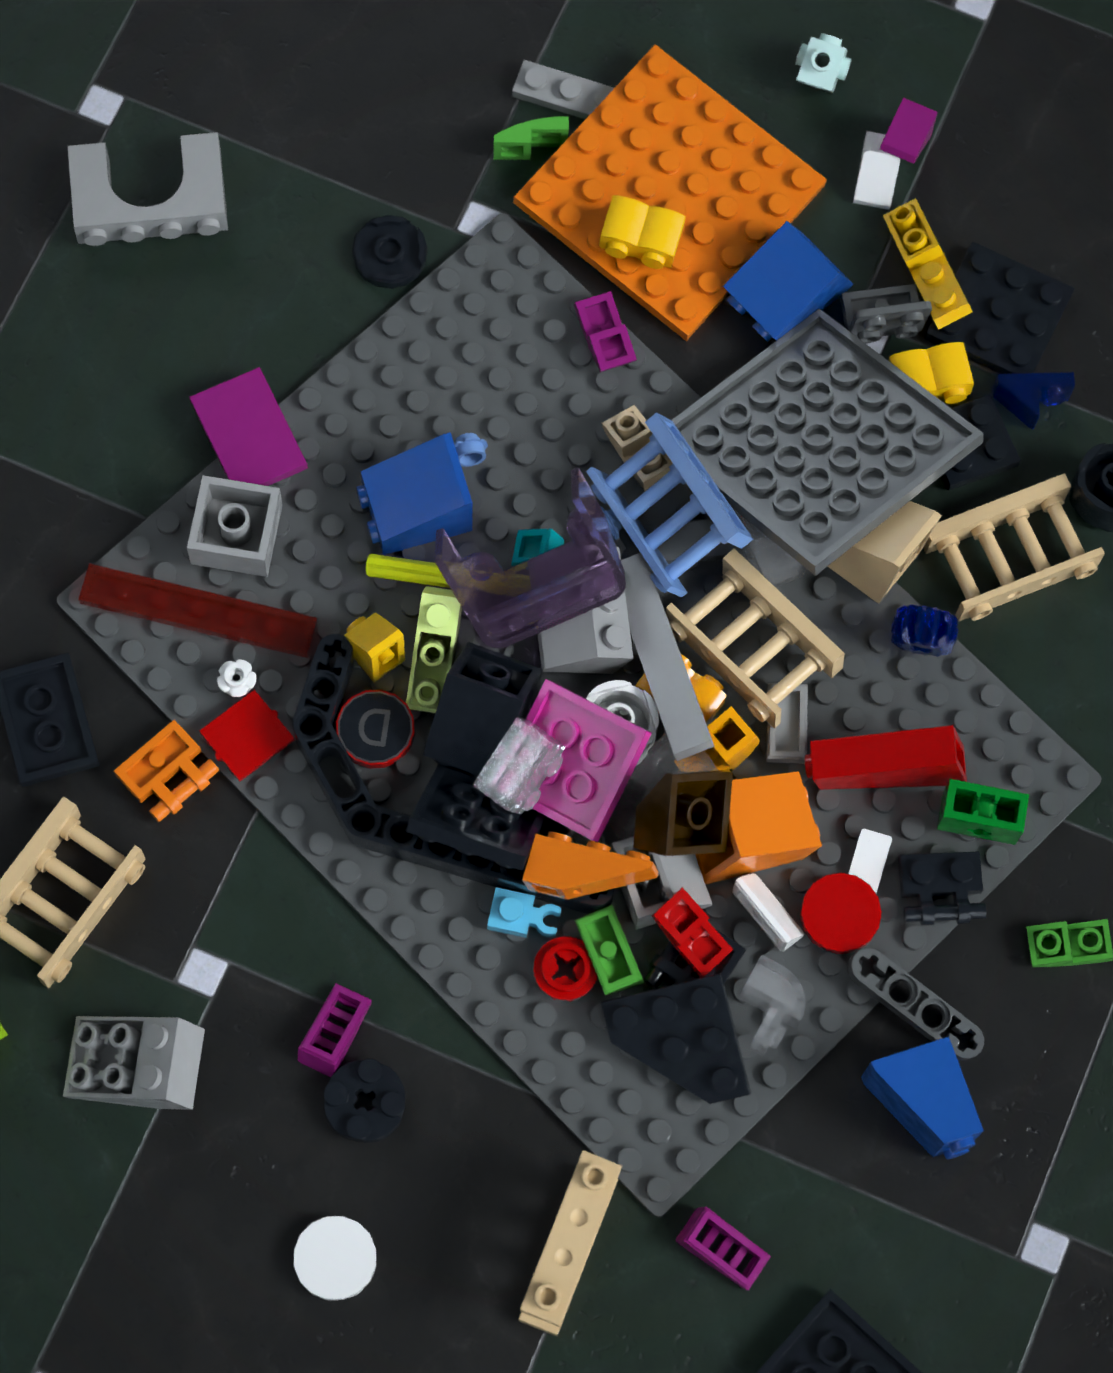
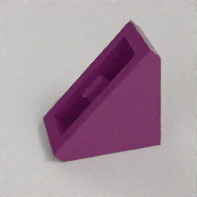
M903 98L882 141L880 150L914 164L932 135L938 112Z

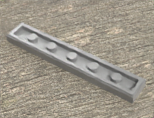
M641 553L621 560L630 633L676 760L679 761L715 746L657 587L651 580L649 565Z

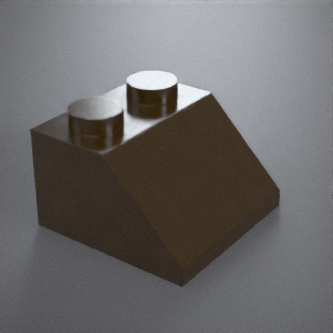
M733 771L666 773L636 807L633 848L663 856L727 852Z

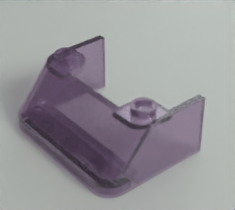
M578 467L571 470L572 502L576 508L571 511L567 519V530L572 538V541L507 570H503L499 561L489 553L476 552L461 559L444 528L436 531L435 563L480 639L487 646L492 648L508 647L616 600L623 594L626 587L625 571L606 516Z

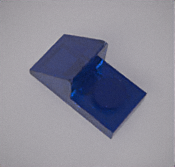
M1074 372L998 374L992 388V396L1029 428L1034 429L1040 417L1039 402L1047 406H1055L1069 400L1075 388Z

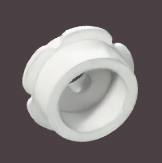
M245 660L227 661L219 669L218 687L230 696H244L256 684V674L252 672L251 664ZM236 674L240 676L238 681L233 680V676Z

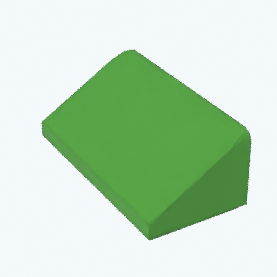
M612 905L575 920L605 996L644 984Z

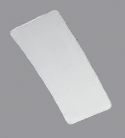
M862 829L849 874L858 876L870 884L874 892L877 893L892 837Z

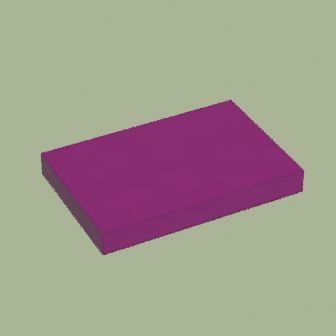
M260 367L189 397L228 480L269 486L308 469L307 462Z

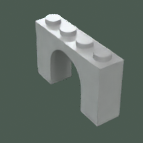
M218 132L180 136L183 160L182 183L177 192L167 201L149 207L131 205L114 193L111 187L110 162L105 143L68 146L73 225L78 244L85 243L90 246H98L106 243V241L124 240L126 242H138L144 238L159 236L166 239H174L182 234L199 233L201 235H214L219 231L228 230Z

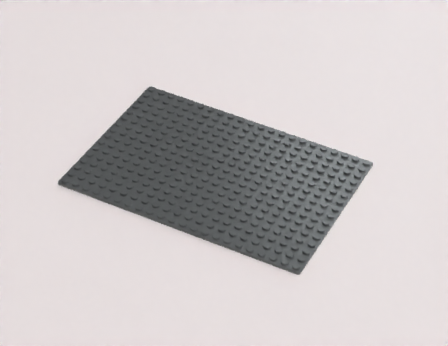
M501 213L279 404L307 462L308 469L269 485L270 487L280 488L283 506L268 577L192 565L190 563L187 544L202 476L227 479L218 458H216L61 592L57 597V603L74 623L171 722L175 719L200 746L201 753L216 764L220 772L592 1154L622 1166L618 1180L653 1216L662 1217L879 1003L878 1000L859 987L849 977L847 963L855 952L836 954L818 947L811 942L803 930L800 917L803 898L814 882L825 875L835 873L849 874L862 829L891 836L892 841L876 893L879 897L882 911L880 926L870 943L859 950L874 948L907 973H910L958 924L956 920L935 921L934 925L921 926L920 922L904 921V907L918 906L917 897L901 898L898 867L899 856L980 851L983 891L981 894L968 895V900L970 903H981L1100 785L1102 778L1092 766L897 582L878 604L828 566L815 576L735 511L753 538L742 549L736 546L735 549L845 653L843 669L834 677L830 678L823 670L821 672L815 671L801 683L808 684L807 754H811L810 741L954 725L964 745L967 782L1029 794L1024 832L1016 845L937 830L942 794L946 786L820 790L813 781V778L807 777L805 764L766 762L767 721L760 722L748 709V702L684 640L681 643L676 641L680 653L691 662V669L695 673L703 677L705 674L711 675L724 687L723 692L727 695L725 703L710 723L732 706L760 740L755 750L736 769L729 770L733 771L732 780L799 771L802 783L808 792V802L814 821L819 828L822 847L803 860L753 872L762 880L804 932L803 937L784 952L776 947L732 893L735 880L741 876L706 884L712 906L702 910L709 916V923L716 930L746 949L745 954L724 986L751 1089L750 1095L712 1104L707 1103L611 1043L601 1002L654 989L644 982V984L605 996L597 976L596 983L587 995L574 999L571 1002L559 999L553 1000L544 991L540 990L533 972L534 960L538 951L545 943L557 937L569 936L583 941L575 920L589 914L559 906L561 908L560 917L547 915L543 919L546 926L557 928L556 937L551 938L542 936L533 927H529L527 938L487 930L496 887L360 848L352 844L298 747L296 739L239 782L223 761L216 760V752L199 732V730L246 696L233 697L221 691L218 687L219 669L227 661L236 662V660L242 659L251 664L252 672L256 674V684L247 694L255 689L271 710L278 711V719L295 738L293 718L318 644L325 636L330 634H341L344 636L347 633L348 626L353 621L362 616L368 618L376 612L403 633L405 661L373 683L354 659L353 671L341 707L352 696L365 690H384L396 694L406 703L421 595L424 588L430 586L465 592L454 663L468 642L473 643L477 635L481 636L484 642L506 647L508 644L515 647L514 659L541 668L533 600L366 575L365 567L368 555L383 554L380 544H372L366 523L372 520L369 508L362 509L358 499L356 487L362 485L361 471L442 434L451 432L454 443L458 436L466 433H474L480 440L485 439L488 447L485 449L486 459L474 466H461L473 502V531L389 553L385 556L530 576V570L511 566L518 530L551 528L564 539L563 550L582 546L566 519L572 516L584 517L589 513L590 508L598 504L604 510L611 509L607 503H602L593 493L591 485L594 483L586 472L590 467H594L610 475L624 464L602 428V422L633 405L636 406L646 420L656 412L672 420L701 398L628 328L627 331L637 361L600 372L587 344L574 308L575 302L594 296L509 215ZM634 476L618 488L628 505L645 492ZM679 483L638 517L648 534L654 531V525L664 523L690 501L689 496L693 492L687 483L684 485ZM700 512L691 521L711 519L707 513L702 514ZM588 517L577 522L591 546L618 547L615 541L612 540L604 544L600 543L589 528ZM622 526V529L619 530V538L626 549L623 553L620 551L621 560L640 553ZM723 560L696 562L679 576V581L688 592L683 597L668 591L663 593L657 588L665 612L666 607L672 602L685 614L723 581ZM741 591L739 593L733 592L695 626L712 640L751 606L750 600ZM768 617L766 619L760 618L722 652L739 667L778 632L777 626ZM632 636L633 659L613 674L541 672L524 722L545 679L553 681L584 698L596 686L608 681L624 680L635 686L645 672ZM788 644L752 675L750 679L762 691L767 693L768 683H778L805 659V653L796 644ZM336 652L334 657H329L330 672L334 673V664L337 657L342 656L341 652ZM237 674L233 676L235 681L240 679V676ZM323 686L315 690L313 695L319 699H327L333 695L334 691L329 687ZM412 709L410 711L414 717L415 737L410 750L404 757H401L394 764L386 768L369 769L353 763L375 805L412 815L438 766L434 759L423 755L435 713ZM660 714L652 752L635 767L603 832L605 845L609 847L614 842L634 836L636 807L666 773L682 772L674 763L676 758ZM308 723L303 726L301 732L307 736H313L318 734L322 727L317 723ZM334 756L322 759L319 766L333 792L340 798L351 797L355 793L356 788L341 761ZM547 817L539 835L548 837L549 832L567 835L571 829ZM361 818L354 823L353 828L358 832H368L375 823L368 818ZM400 829L395 831L391 838L396 843L404 844L412 839L413 834L406 832V829ZM434 842L430 846V850L436 855L447 854L452 848L438 842ZM470 855L468 858L471 864L480 867L490 861L477 855ZM526 865L523 871L516 868H507V872L515 878H521L524 875ZM621 887L614 888L611 905L615 910L644 981V978L651 969L649 966L650 962L656 954L661 955L670 940L657 923L635 930ZM601 892L590 894V898L597 900ZM953 895L932 896L934 905L954 904ZM535 899L533 907L540 908L543 905L552 903ZM680 954L674 964L684 970L688 963ZM555 956L559 970L553 980L566 975L569 979H573L576 982L573 968L579 959L574 963L565 964ZM871 958L865 961L859 959L858 961L862 966L860 971L862 976L872 973L881 979L875 984L878 989H880L882 982L891 975V972L888 970L883 975H879L872 969L874 961ZM665 977L658 988L673 985L675 982ZM896 980V981L892 982L891 985H890V987H889V993H890L901 981H897V980Z

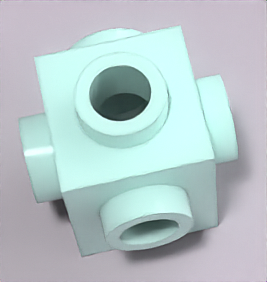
M821 33L820 39L811 37L808 45L802 43L795 62L796 65L801 66L797 81L833 94L837 80H845L851 63V59L846 58L847 49L841 47L842 40ZM827 56L830 58L829 64L826 67L817 66V61L820 57Z

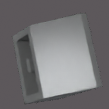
M634 836L612 843L611 852L626 855V852L631 850L648 855L650 861L654 862L659 872L655 879L621 887L635 930L656 924L652 914L682 887L701 909L712 906V901L695 854L663 856L633 848Z

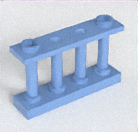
M656 412L645 421L652 432L648 444L610 475L594 467H590L586 472L594 483L591 485L593 493L602 503L609 505L652 569L653 573L650 577L656 587L663 593L668 591L683 597L688 592L679 581V576L720 543L726 544L728 542L742 549L753 538L673 421ZM660 453L662 455L667 454L673 463L669 466L670 471L628 505L618 488ZM679 483L683 485L687 483L693 492L689 496L690 501L653 532L648 534L638 517ZM700 512L702 514L707 513L713 522L710 526L711 531L672 563L668 564L658 547Z

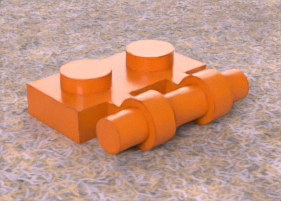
M174 719L117 767L114 773L140 803L144 802L153 793L160 801L149 812L156 821L160 822L168 814L175 815L182 809L181 803L195 791L199 790L201 792L210 785L208 780L220 770L211 759H208L197 768L192 760L202 752L201 748ZM181 770L187 778L170 791L164 784Z

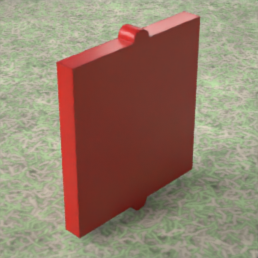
M255 689L199 730L203 738L216 752V760L223 761L239 782L295 741L292 734L278 719V711L271 710Z

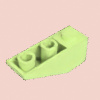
M426 586L422 591L406 699L409 709L436 713L447 673L454 663L465 592Z

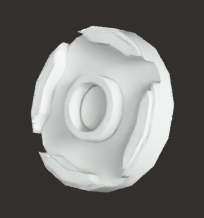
M327 1216L311 1223L300 1234L294 1248V1268L300 1283L312 1295L327 1301L344 1300L359 1294L370 1283L376 1269V1248L370 1233L357 1221L344 1216Z

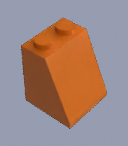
M799 771L732 780L727 852L695 854L705 884L803 860L822 847L820 831L814 821L808 802V792L802 783Z

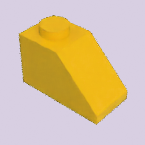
M375 612L368 618L362 616L348 626L347 633L344 636L352 645L354 659L373 683L405 661L403 633Z

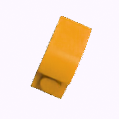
M730 706L707 726L715 747L679 761L676 760L674 763L682 772L734 770L755 750L760 740L733 707Z

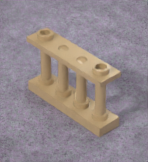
M1065 473L937 523L923 549L926 554L936 550L939 553H944L966 598L965 601L960 603L955 614L958 622L969 617L972 621L982 619L991 614L994 607L1073 576L1078 580L1086 578L1098 570L1097 567L1105 554L1102 547L1085 553L1062 507L1071 488ZM1041 509L1044 513H1049L1071 558L1054 566H1050L1028 521L1029 514ZM1008 523L1009 526H1014L1036 573L1015 580L993 535L995 527ZM972 536L975 540L979 539L1001 587L983 594L980 593L958 548L960 541Z
M734 548L723 557V581L685 614L671 602L666 607V615L676 641L681 643L684 640L748 702V709L760 722L766 720L775 729L781 722L782 710L777 704L815 671L821 672L823 670L830 678L834 677L843 669L845 653ZM741 591L750 600L751 606L710 640L695 625L731 593H739ZM768 617L777 626L778 632L738 667L722 651L760 618L766 619ZM796 644L805 653V659L767 693L762 691L750 677L786 645Z
M64 796L0 879V938L43 967L37 977L42 985L48 989L54 981L59 983L66 977L72 967V962L70 961L125 886L128 883L133 885L140 878L145 869L143 862L146 860L142 849L136 845L125 857L81 827V821L79 820L81 814L77 805ZM63 839L66 841L72 839L116 869L102 889L56 858L54 851ZM39 871L41 873L49 872L92 902L78 922L31 890L32 885L30 883ZM14 904H24L67 934L53 954L7 923V917L5 916Z
M584 1150L582 1151L520 1308L522 1312L518 1320L519 1322L556 1337L558 1336L618 1182V1176L622 1168L621 1165Z

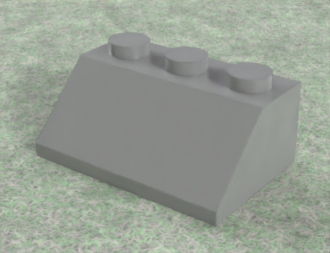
M583 545L529 559L542 672L613 674L633 659L619 547Z

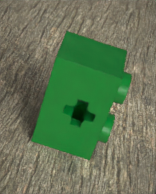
M949 779L942 794L937 830L1016 845L1024 832L1029 794Z

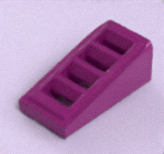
M335 983L298 1048V1061L324 1075L332 1077L344 1060L372 1000ZM339 1002L356 1010L355 1014L351 1015L336 1008V1003ZM331 1017L348 1026L345 1029L327 1020ZM321 1032L339 1039L338 1044L320 1036Z
M698 1207L675 1240L690 1253L746 1291L751 1288L771 1257L708 1207ZM707 1224L710 1228L701 1241H697L695 1238L703 1226ZM720 1233L724 1238L715 1251L712 1252L709 1250V1247ZM735 1243L738 1245V1248L728 1263H726L722 1259L732 1244ZM748 1252L753 1257L743 1272L739 1273L736 1268Z

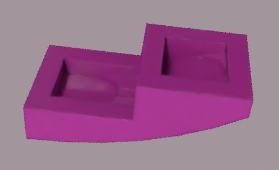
M611 291L575 302L574 308L600 372L637 361L626 325H622Z

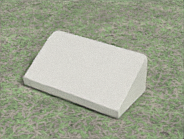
M748 874L735 880L732 893L780 951L784 952L803 937V930L756 874Z

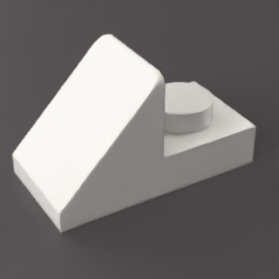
M867 131L853 203L889 210L901 158L880 150L885 134Z

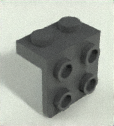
M916 284L842 293L840 296L845 328L864 343L876 342L881 339V336L895 335L898 339L913 337L923 329L932 311L930 301L919 302Z

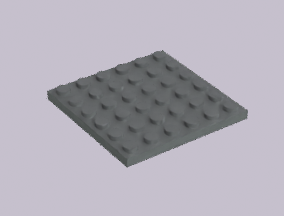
M821 309L815 311L672 419L730 506L815 576L983 443L984 434Z

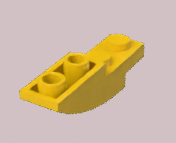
M915 198L882 215L923 300L931 302L932 311L930 314L938 330L972 313L973 311L917 199Z

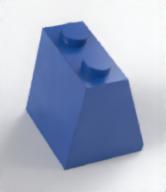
M786 221L723 287L731 294L727 301L741 315L748 312L756 320L752 327L766 341H769L772 337L778 340L818 309L823 311L838 299L842 293L849 290L853 283L803 232Z
M451 432L442 434L361 471L362 485L356 487L358 499L362 509L369 508L372 520L366 522L372 544H380L383 555L473 531V502Z
M949 1037L871 1061L861 1076L866 1088L932 1157L944 1154L946 1160L964 1155L969 1152L968 1148L976 1145L975 1140L984 1131Z

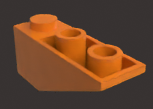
M549 832L548 837L535 834L522 881L530 891L568 900L655 879L659 872L654 862L650 861V857L646 854L628 850L626 855L610 852L611 847L599 842L588 841L587 846L572 843V838L567 835Z

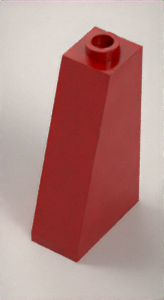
M954 725L810 741L811 754L805 755L807 777L813 778V781L820 790L946 786L949 779L967 782L964 745Z

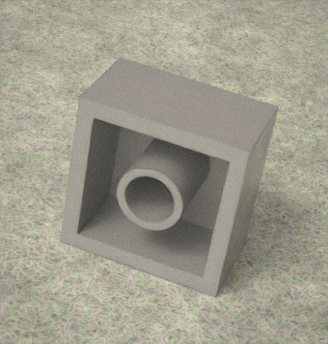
M203 475L187 544L190 563L192 565L268 577L283 506L280 488Z

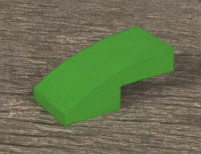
M569 116L530 120L495 134L494 160H531V147H560L568 139Z

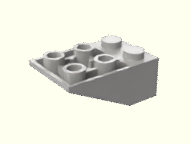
M76 1016L63 1097L156 1109L193 1110L205 1029L178 1017Z

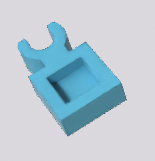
M496 887L487 930L527 938L529 927H533L544 937H556L557 928L546 926L543 919L547 915L560 917L561 908L555 904H546L540 908L533 907L535 895Z

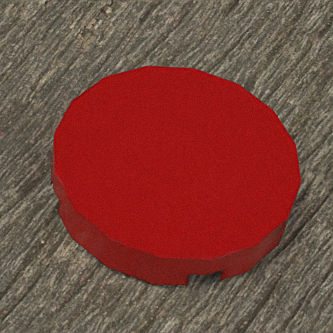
M846 873L825 875L814 882L803 898L800 911L803 930L811 942L820 948L822 947L836 954L856 952L869 944L879 929L882 915L879 897L870 884L858 876Z

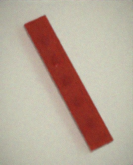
M90 563L78 598L79 603L304 658H308L317 626L316 617Z

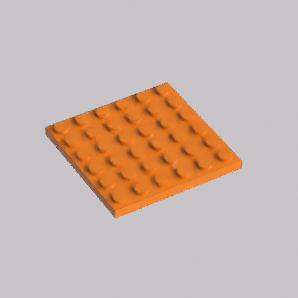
M655 44L514 196L513 203L687 341L729 294L723 287L728 280L786 221L792 223L825 186L827 179ZM613 195L632 198L649 206L667 208L686 216L672 267L650 268L645 266L636 257L615 258L608 255L605 249L599 247L600 235Z

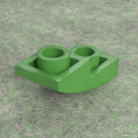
M1108 919L1067 924V921L1026 927L1032 967L1072 966L1113 961Z

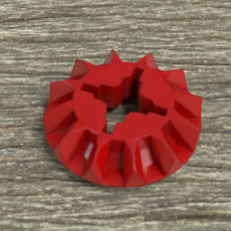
M569 936L554 938L545 943L535 957L533 972L540 990L544 991L553 1000L559 999L571 1002L581 996H586L596 983V971L584 942L578 938ZM555 956L565 964L574 963L579 959L573 968L576 982L573 979H569L566 975L553 980L559 970Z

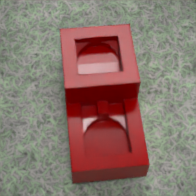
M683 887L652 914V917L663 933L700 978L705 977L733 950L709 923V916Z

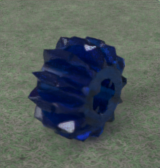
M913 604L899 607L892 622L891 642L901 650L910 651L912 654L917 653L936 657L951 654L957 641L959 631L957 628L958 619L948 611L939 610L937 607L932 608Z

